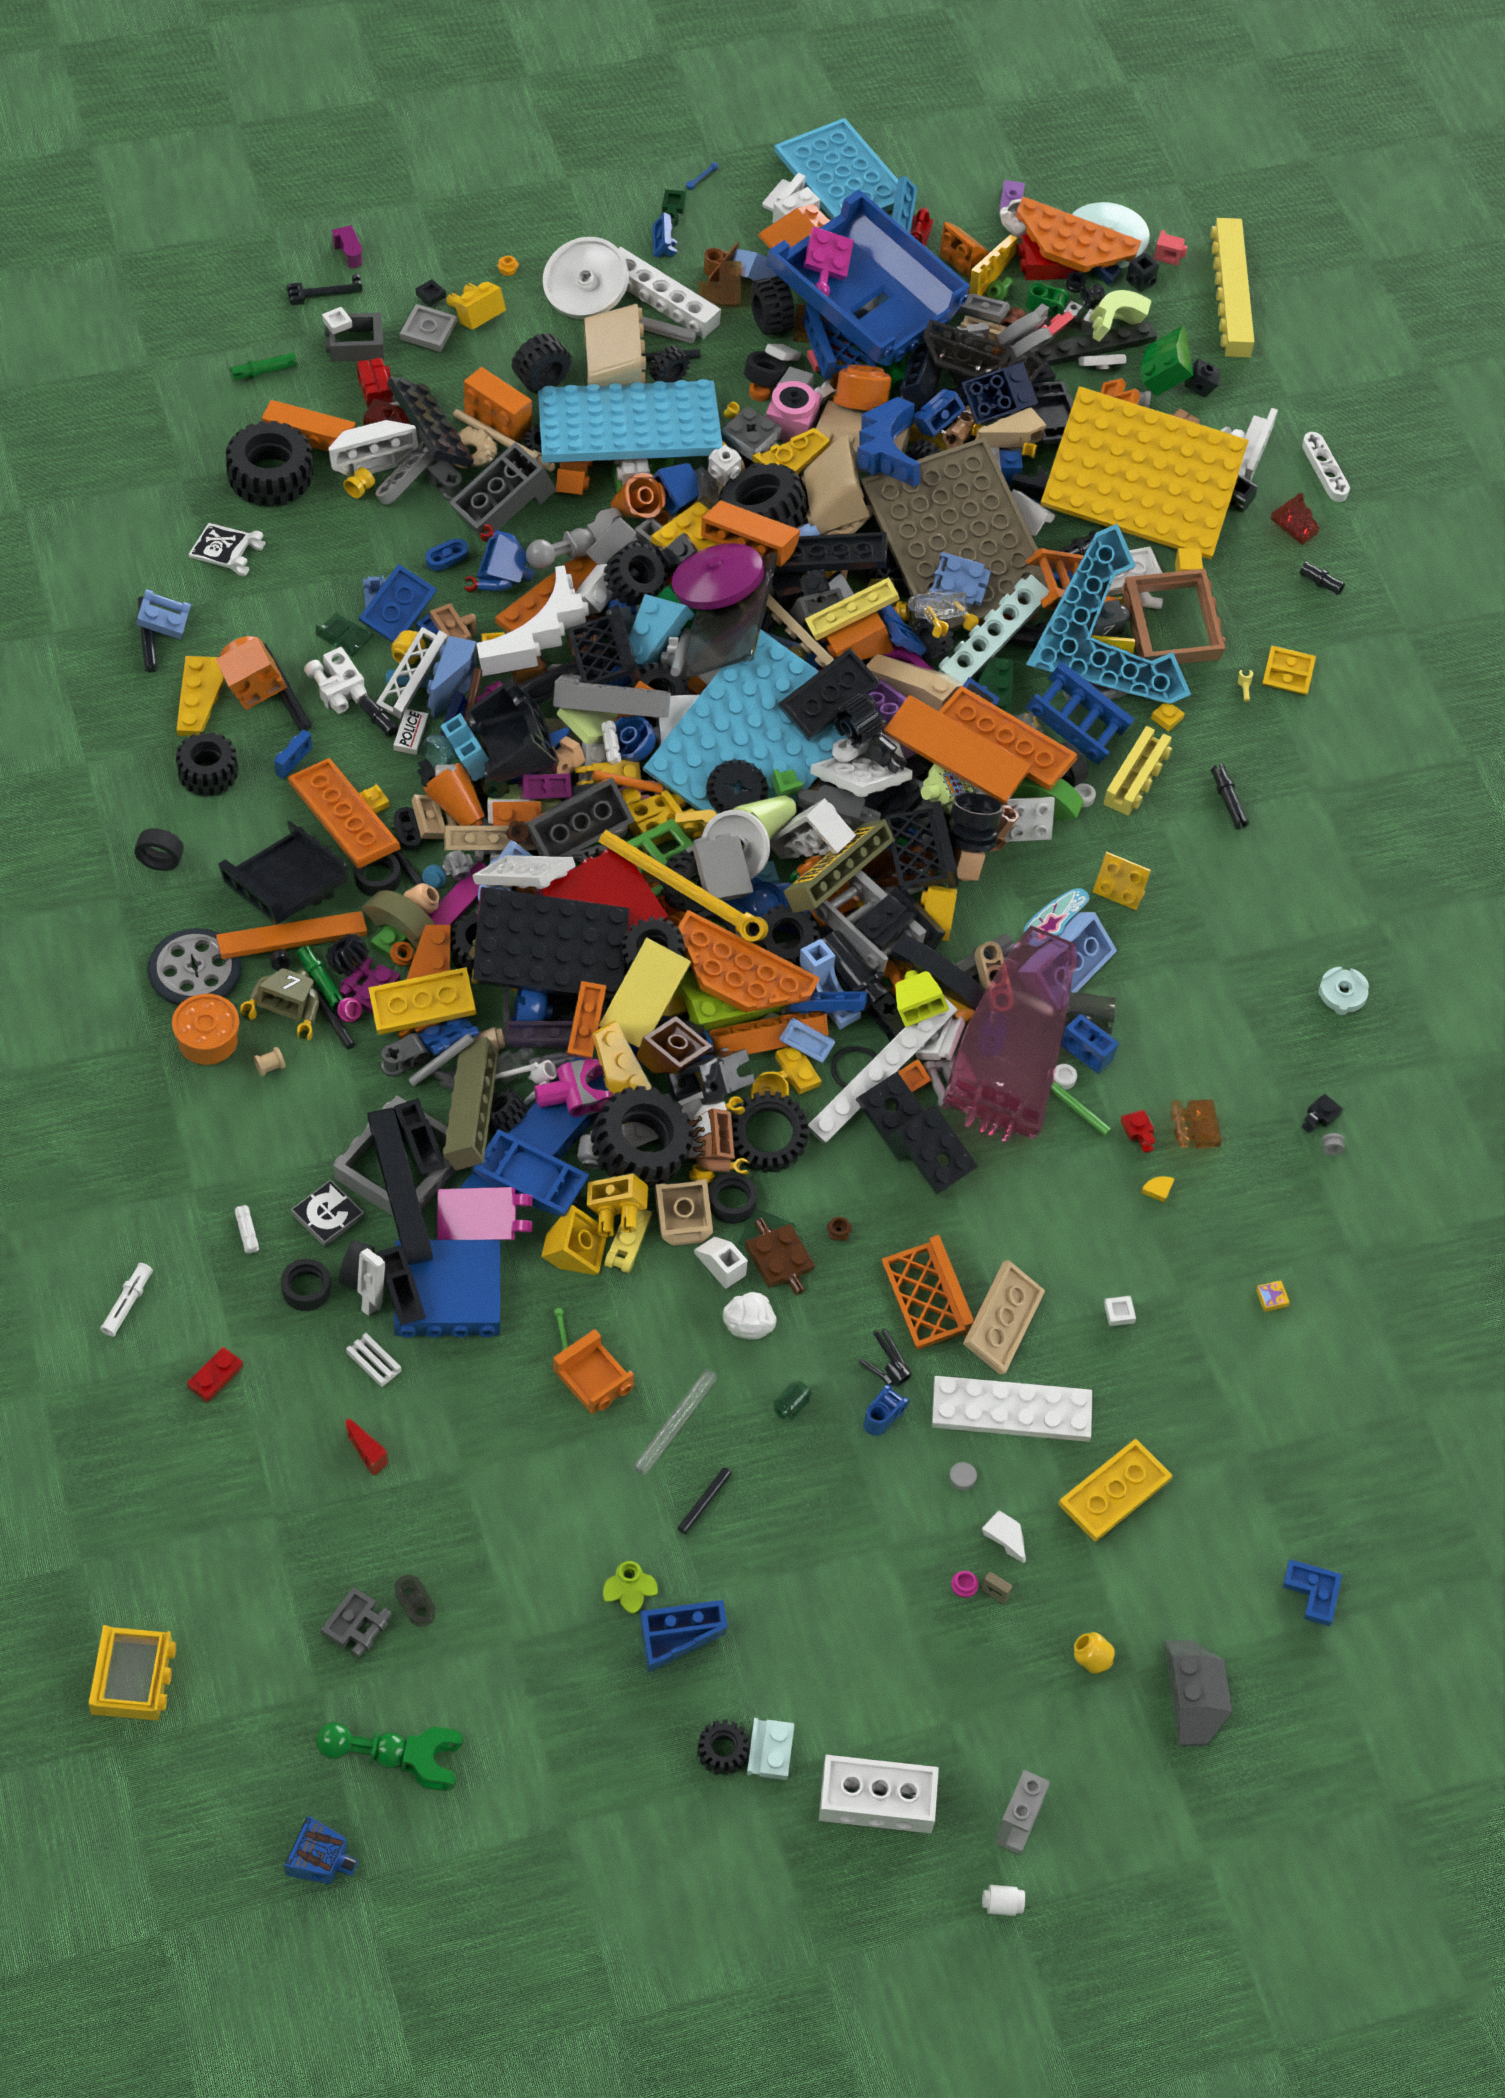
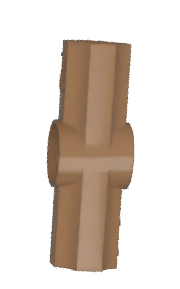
M966 406V410L955 418V421L944 433L943 441L946 443V447L953 448L962 445L964 441L970 439V433L975 424L970 406Z

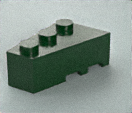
M991 657L978 683L981 686H987V690L999 697L1000 701L996 706L1011 715L1014 659Z

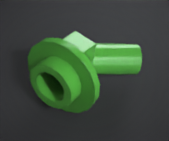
M1006 277L1003 282L998 280L990 282L987 287L988 298L1001 301L1004 297H1007L1008 288L1013 283L1012 279Z

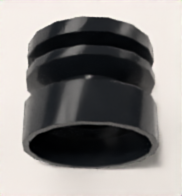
M968 792L955 796L951 810L952 819L949 822L948 830L950 843L961 849L975 852L994 849L998 839V825L1002 818V803L996 798L980 793Z

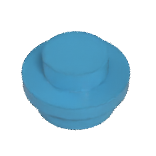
M436 864L426 867L422 873V879L425 884L434 888L442 887L447 879L443 868Z

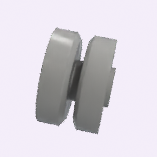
M1037 311L1016 320L996 337L1002 347L1013 345L1007 353L1012 364L1035 353L1053 338L1048 328L1036 330L1043 321Z

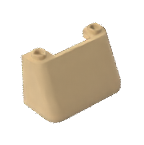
M848 435L838 438L804 470V475L801 476L803 485L807 489L810 513L807 514L810 526L815 525L820 534L870 517L868 507H866L863 500L864 494L859 482L858 473L862 472V470L857 468V455Z

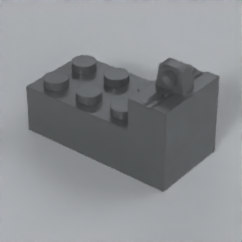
M514 442L454 497L449 504L456 515L480 537V533L489 534V532L483 530L484 525H490L493 531L499 530L530 500L534 499L541 505L556 491V488L544 467L520 445Z

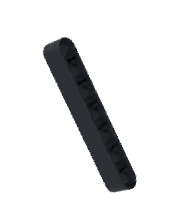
M394 1108L367 1112L370 1131L397 1233L408 1265L433 1260L431 1245Z

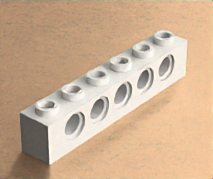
M618 248L628 266L629 280L627 292L667 315L676 323L696 331V334L703 339L720 325V308L624 248Z

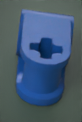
M887 1384L866 1410L863 1423L865 1431L873 1436L883 1434L904 1413L910 1403V1399L901 1397L892 1390L890 1384ZM873 1417H877V1418H879V1419H881V1420H880V1421H876V1420H874V1419H872V1418H873Z

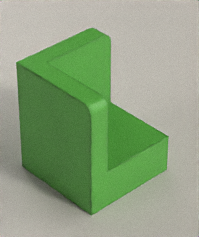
M775 769L770 777L776 797L797 795V792L804 786L802 781L797 780L794 769L782 773Z

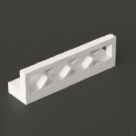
M1271 408L1267 419L1254 415L1245 435V439H1248L1249 442L1239 474L1249 481L1253 478L1272 432L1277 409Z
M423 627L420 629L376 704L379 708L385 709L386 712L399 719L402 718L405 709L408 708L439 656L442 644H446L447 634L439 630L436 635ZM423 635L433 640L428 649L421 650L419 642ZM420 655L421 662L418 667L410 669L409 658ZM408 675L410 680L406 687L398 688L397 678ZM397 694L398 700L394 707L384 703L387 696Z

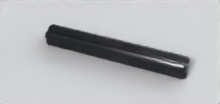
M143 596L138 597L139 610L142 604ZM140 626L145 671L147 673L156 672L158 667L154 631Z

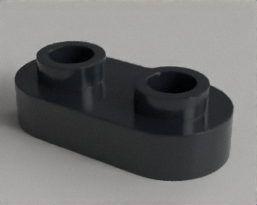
M410 807L399 808L394 813V825L399 844L406 851L418 850L423 844V838L420 835L414 809Z

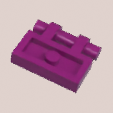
M368 957L362 963V966L356 968V971H353L349 977L343 980L339 993L343 998H346L349 993L355 995L353 998L361 1004L362 1009L373 1014L368 988L400 981V974L381 964H378L374 970L370 969L369 967L373 960ZM361 977L367 979L362 986L357 984Z

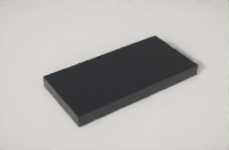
M849 648L779 702L778 707L803 736L810 741L833 723L835 715L832 708L854 693H860L863 696L870 694L880 686L881 682L855 652Z

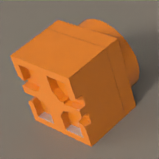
M246 636L238 638L227 644L221 651L220 656L216 658L229 688L236 695L245 710L287 688L273 658L258 637Z

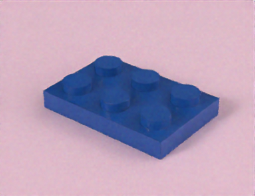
M398 564L360 615L359 621L393 643L402 631L410 630L437 593V589Z

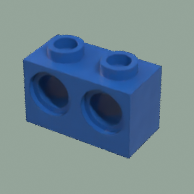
M1080 1014L1065 1028L1060 1045L1099 1074L1113 1061L1119 1042Z

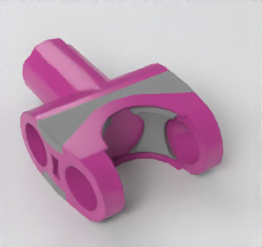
M599 1059L565 1063L557 1069L560 1081L534 1086L535 1098L539 1108L566 1103L569 1115L572 1117H581L600 1112L613 1095L611 1091L596 1090L588 1086L590 1081L604 1074Z

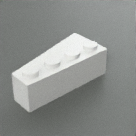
M824 798L792 818L769 842L770 848L780 859L798 858L802 854L807 857L812 856L814 853L826 855L829 851L832 854L838 853L856 835L838 815L835 807Z

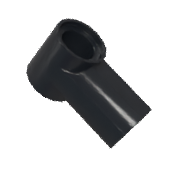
M1041 622L1035 626L1023 625L1008 641V644L1031 646L1034 650L1048 623Z

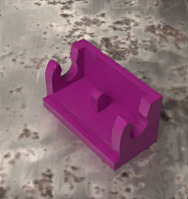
M570 774L524 775L517 781L518 787L522 789V793L519 796L520 799H568L572 797Z

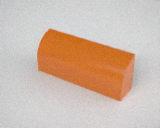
M721 500L702 517L701 537L719 544L736 543L749 546L759 553L762 560L780 567L793 554L800 535L799 529Z

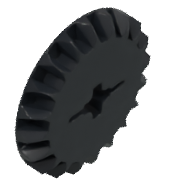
M734 758L730 761L725 760L715 767L707 780V798L711 806L718 813L768 798L769 786L762 770L758 769L754 763H749L745 759L736 760ZM736 783H740L741 788L744 789L739 794L734 793L735 789L731 788Z

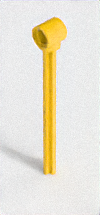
M608 830L601 834L599 843L736 926V931L745 940L760 941L767 936L768 925L763 918L755 917L748 912L745 914L741 913ZM753 922L759 926V933L756 936L751 935L749 932V925Z

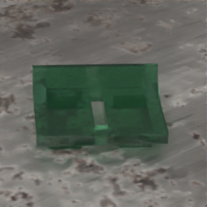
M337 612L322 626L316 625V635L336 648L342 646L346 654L351 657L373 638L372 633ZM348 629H351L342 639H340V637H341Z

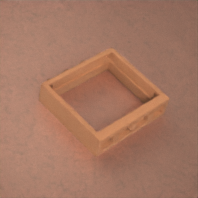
M1205 569L1125 578L1122 592L1125 605L1132 614L1129 622L1133 639H1135L1138 657L1153 661L1173 652L1178 664L1220 660L1223 651L1226 650L1224 644L1226 639L1221 635V619L1216 615V599L1212 597V583L1207 578ZM1196 587L1210 646L1153 652L1139 593Z

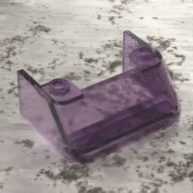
M504 987V1040L509 1046L514 1048H568L573 1021H512V1019H509V988ZM605 1001L603 1003L600 1022L605 1015Z

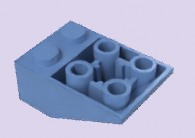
M449 636L446 645L442 644L439 655L441 658L440 662L435 663L433 670L434 679L429 680L427 694H430L427 708L431 709V719L437 718L469 690L473 669L477 668L476 641Z

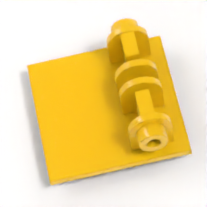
M1106 852L1093 893L1137 911L1140 900L1144 897V889L1151 870Z

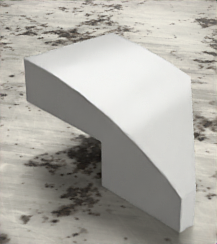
M998 1511L982 1528L983 1534L1004 1546L1008 1555L1024 1563L1026 1555L1021 1526L1008 1515Z

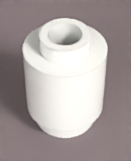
M989 1885L988 1890H983L982 1907L987 1908L988 1914L1006 1916L1023 1914L1025 1906L1024 1890H1018V1887Z

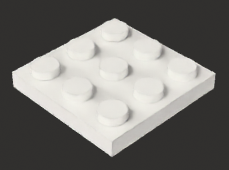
M866 752L849 762H840L833 757L812 764L810 774L819 777L820 780L833 783L838 788L853 792L858 797H865L869 793L883 791L887 787L898 786L902 782L912 779V770L904 768V770L899 769L894 774L887 766H880Z

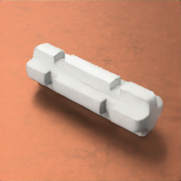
M608 720L603 722L601 727L602 733H604L603 739L605 751H607V761L611 765L620 763L621 755L618 753L620 749L618 737L615 734L616 725L613 721Z
M246 1205L238 1206L235 1208V1215L244 1250L247 1254L255 1253L259 1250L249 1207Z

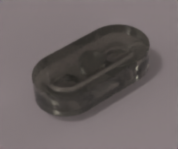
M414 1575L400 1577L395 1583V1596L410 1622L418 1627L430 1625L435 1619L436 1608L422 1582ZM407 1589H411L414 1591L410 1595L404 1593V1591ZM424 1611L427 1614L424 1617H419L417 1613Z

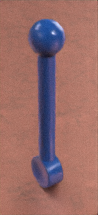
M716 162L711 163L710 167L696 179L688 181L686 188L688 190L694 189V185L712 170L718 169V164Z

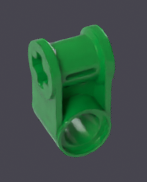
M1038 282L1033 283L1029 287L1026 307L1031 311H1035L1041 304L1049 307L1048 315L1055 317L1060 313L1062 316L1065 310V303L1069 300V294L1062 288H1055Z

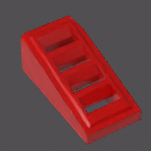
M348 1418L345 1421L346 1434L370 1473L375 1476L388 1464L387 1450L352 1419Z

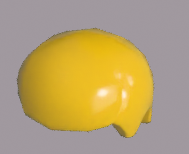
M764 1072L752 1083L750 1096L753 1099L755 1093L759 1092L760 1096L765 1095L764 1091H770V1095L780 1092L781 1097L785 1098L786 1095L789 1096V1085L782 1075L776 1072Z

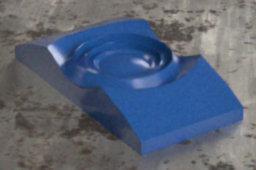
M754 877L751 879L753 893L744 898L723 901L743 914L748 912L755 917L761 918L772 907L776 909L780 904L788 907L789 902L783 891L791 883L773 884ZM810 910L803 911L805 914L808 912L811 914ZM779 926L775 928L777 930L798 934L796 930L789 926Z
M499 1129L485 1149L484 1163L475 1165L473 1168L477 1175L495 1188L513 1187L515 1188V1194L532 1195V1206L536 1209L563 1217L589 1178V1174Z

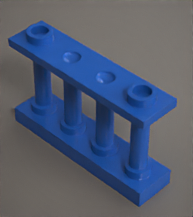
M1061 661L1048 677L1053 682L1042 698L1035 694L1025 708L1066 741L1074 745L1089 760L1099 765L1109 754V751L1104 747L1116 732L1121 736L1135 719ZM1060 689L1071 696V699L1061 712L1049 704ZM1080 703L1090 712L1078 727L1068 719V716ZM1099 718L1108 727L1096 741L1086 732L1093 722Z

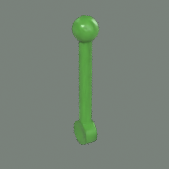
M555 1308L553 1314L558 1320L563 1351L568 1348L562 1319L564 1311L562 1308Z

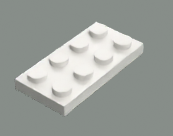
M506 855L472 876L475 884H482L487 887L502 885L504 888L511 886L527 888L535 886L536 889L548 887L552 880L566 876L567 871L575 867L573 857Z

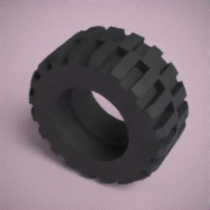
M259 421L256 425L253 423L246 426V429H240L236 436L230 439L229 445L226 447L225 458L230 487L234 489V492L239 497L242 496V499L249 503L252 501L257 506L264 504L268 507H274L276 504H280V506L286 505L290 500L292 502L297 500L299 494L302 496L308 490L307 487L312 483L313 457L309 440L301 431L295 427L292 429L291 425L287 423L279 424L278 421H271V423ZM265 459H277L285 462L282 466L270 469L254 465Z
M764 463L758 464L757 467L753 468L751 466L746 468V471L740 472L735 479L730 478L726 482V487H722L717 503L720 500L794 528L803 523L808 511V500L799 476L793 469L783 464L778 466L776 463H769V465Z
M636 1086L635 1090L628 1087L623 1089L621 1093H615L605 1103L592 1126L593 1131L590 1141L594 1143L591 1147L593 1155H598L597 1163L601 1168L605 1167L607 1169V1175L612 1178L613 1176L617 1177L634 1173L648 1185V1188H653L656 1184L666 1183L669 1178H673L692 1148L693 1139L691 1136L693 1135V1128L691 1125H688L690 1121L688 1114L681 1111L683 1107L678 1101L674 1103L671 1100L672 1096L667 1093L664 1095L658 1093L659 1089L651 1087L650 1090H646L645 1086ZM628 1122H638L647 1125L658 1135L662 1144V1150L649 1153L634 1148L624 1137L621 1125Z

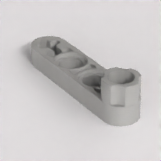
M422 441L418 448L376 490V496L383 505L393 502L428 465L432 466L442 460L433 458Z

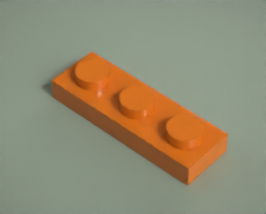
M581 981L567 1056L584 1059L593 1058L595 1043L592 1033L599 1028L606 985Z

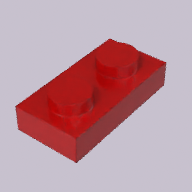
M222 1347L187 1382V1388L208 1403L244 1367L243 1361L225 1347Z

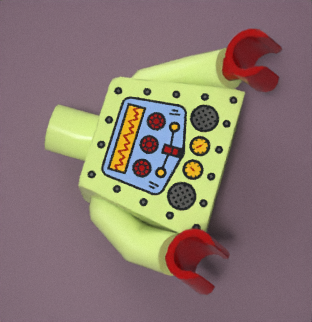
M933 764L929 770V777L923 781L924 786L921 789L923 799H930L931 802L941 801L943 812L950 816L955 796L961 793H974L969 783L936 764Z

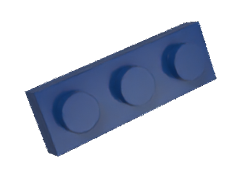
M867 991L813 992L808 1001L789 1004L790 1011H797L801 1014L812 1011L833 1013L846 1010L848 1013H857L865 1008L868 1001Z

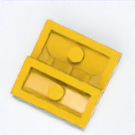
M1271 646L1262 685L1307 696L1316 656Z

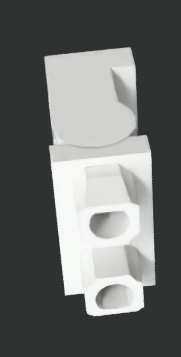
M342 646L323 655L324 667L319 660H312L304 667L305 674L310 679H315L319 685V696L327 710L333 708L340 714L349 708L348 700L353 698L356 704H359L363 697L367 696L364 678L359 674ZM339 656V660L331 661L332 658ZM325 670L328 675H331L332 677L327 678L323 674V671Z

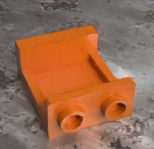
M596 1329L553 1357V1371L591 1415L598 1410H605L612 1403V1400L618 1396H625L633 1388L634 1374L631 1371L626 1373L601 1344V1335Z

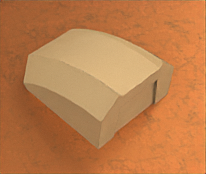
M707 1179L687 1183L655 1185L656 1207L662 1239L672 1246L703 1243L713 1233Z

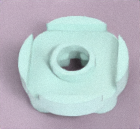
M1335 967L1324 974L1318 993L1328 1007L1335 1010L1337 1014L1345 1015L1348 1012L1357 1011L1364 1006L1368 997L1369 985L1366 978L1359 971L1352 968L1348 971L1342 970V967ZM1341 986L1343 989L1348 988V993L1341 992L1339 987Z

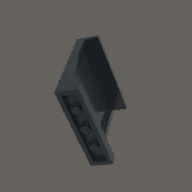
M290 820L287 822L290 831L289 835L235 867L227 859L218 863L224 883L276 925L349 881L346 873L348 868L345 861L341 857L337 858L328 847H323L314 836L310 837L301 826H296Z

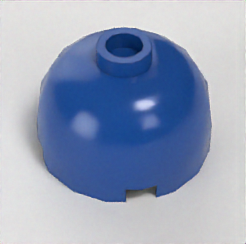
M639 715L627 718L622 716L614 722L616 725L615 734H617L620 749L618 753L621 755V760L630 762L645 760L655 748L656 735L652 725L643 716Z
M518 989L514 1003L515 1014L512 1015L511 1030L519 1032L536 1031L542 1027L545 1019L550 1020L553 1005L548 1004V995L542 992Z

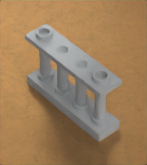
M860 870L850 878L847 890L830 902L825 900L813 911L820 920H823L834 931L837 930L871 968L877 972L882 971L884 973L888 961L887 956L891 954V950L902 933L923 943L926 930L914 920L899 934V937L891 941L880 951L853 924L862 919L887 894ZM854 896H858L865 905L845 918L837 908Z

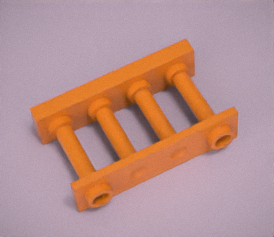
M1041 548L1033 553L1034 555L1027 559L1026 562L1027 565L1041 567L1049 592L1040 601L1044 609L1055 610L1070 583L1067 571H1071L1072 575H1074L1084 555ZM1051 568L1056 569L1063 589L1057 587ZM1106 596L1104 602L1118 599L1115 597Z

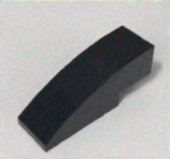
M419 1098L395 1105L394 1112L399 1129L420 1175L422 1176L445 1168L446 1165L429 1120L425 1117Z
M399 1245L378 1251L376 1255L380 1256L385 1262L384 1284L399 1325L402 1326L425 1319L426 1316L403 1246Z

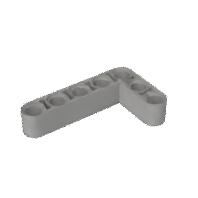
M564 674L555 681L553 706L666 718L669 717L671 693L660 690L582 683L581 676Z

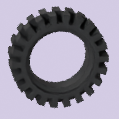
M764 1091L765 1095L760 1096L758 1092L754 1094L753 1099H750L748 1096L744 1099L743 1105L739 1104L736 1107H744L745 1112L743 1114L736 1115L733 1113L731 1116L735 1154L738 1159L744 1158L750 1163L744 1162L743 1164L746 1166L748 1164L752 1165L753 1170L757 1171L758 1168H761L764 1173H768V1169L779 1172L780 1167H784V1170L789 1168L791 1162L795 1164L798 1161V1156L804 1154V1148L807 1147L809 1137L808 1121L805 1118L804 1110L800 1109L796 1101L793 1103L790 1096L781 1097L780 1092L770 1095V1091ZM766 1111L780 1113L785 1116L793 1128L789 1143L784 1148L775 1152H762L752 1147L745 1136L749 1121L754 1116Z

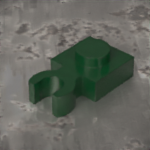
M665 189L662 212L671 215V218L674 219V226H677L679 224L678 214H683L686 191Z

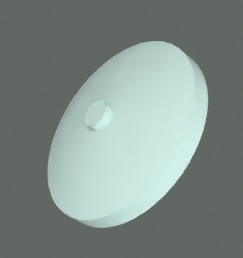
M1100 202L1085 205L1072 213L1082 219L1141 240L1142 242L1136 257L1144 252L1146 253L1149 243V230L1145 221L1133 210L1114 203ZM1122 260L1118 261L1117 265L1124 268L1129 265V262Z

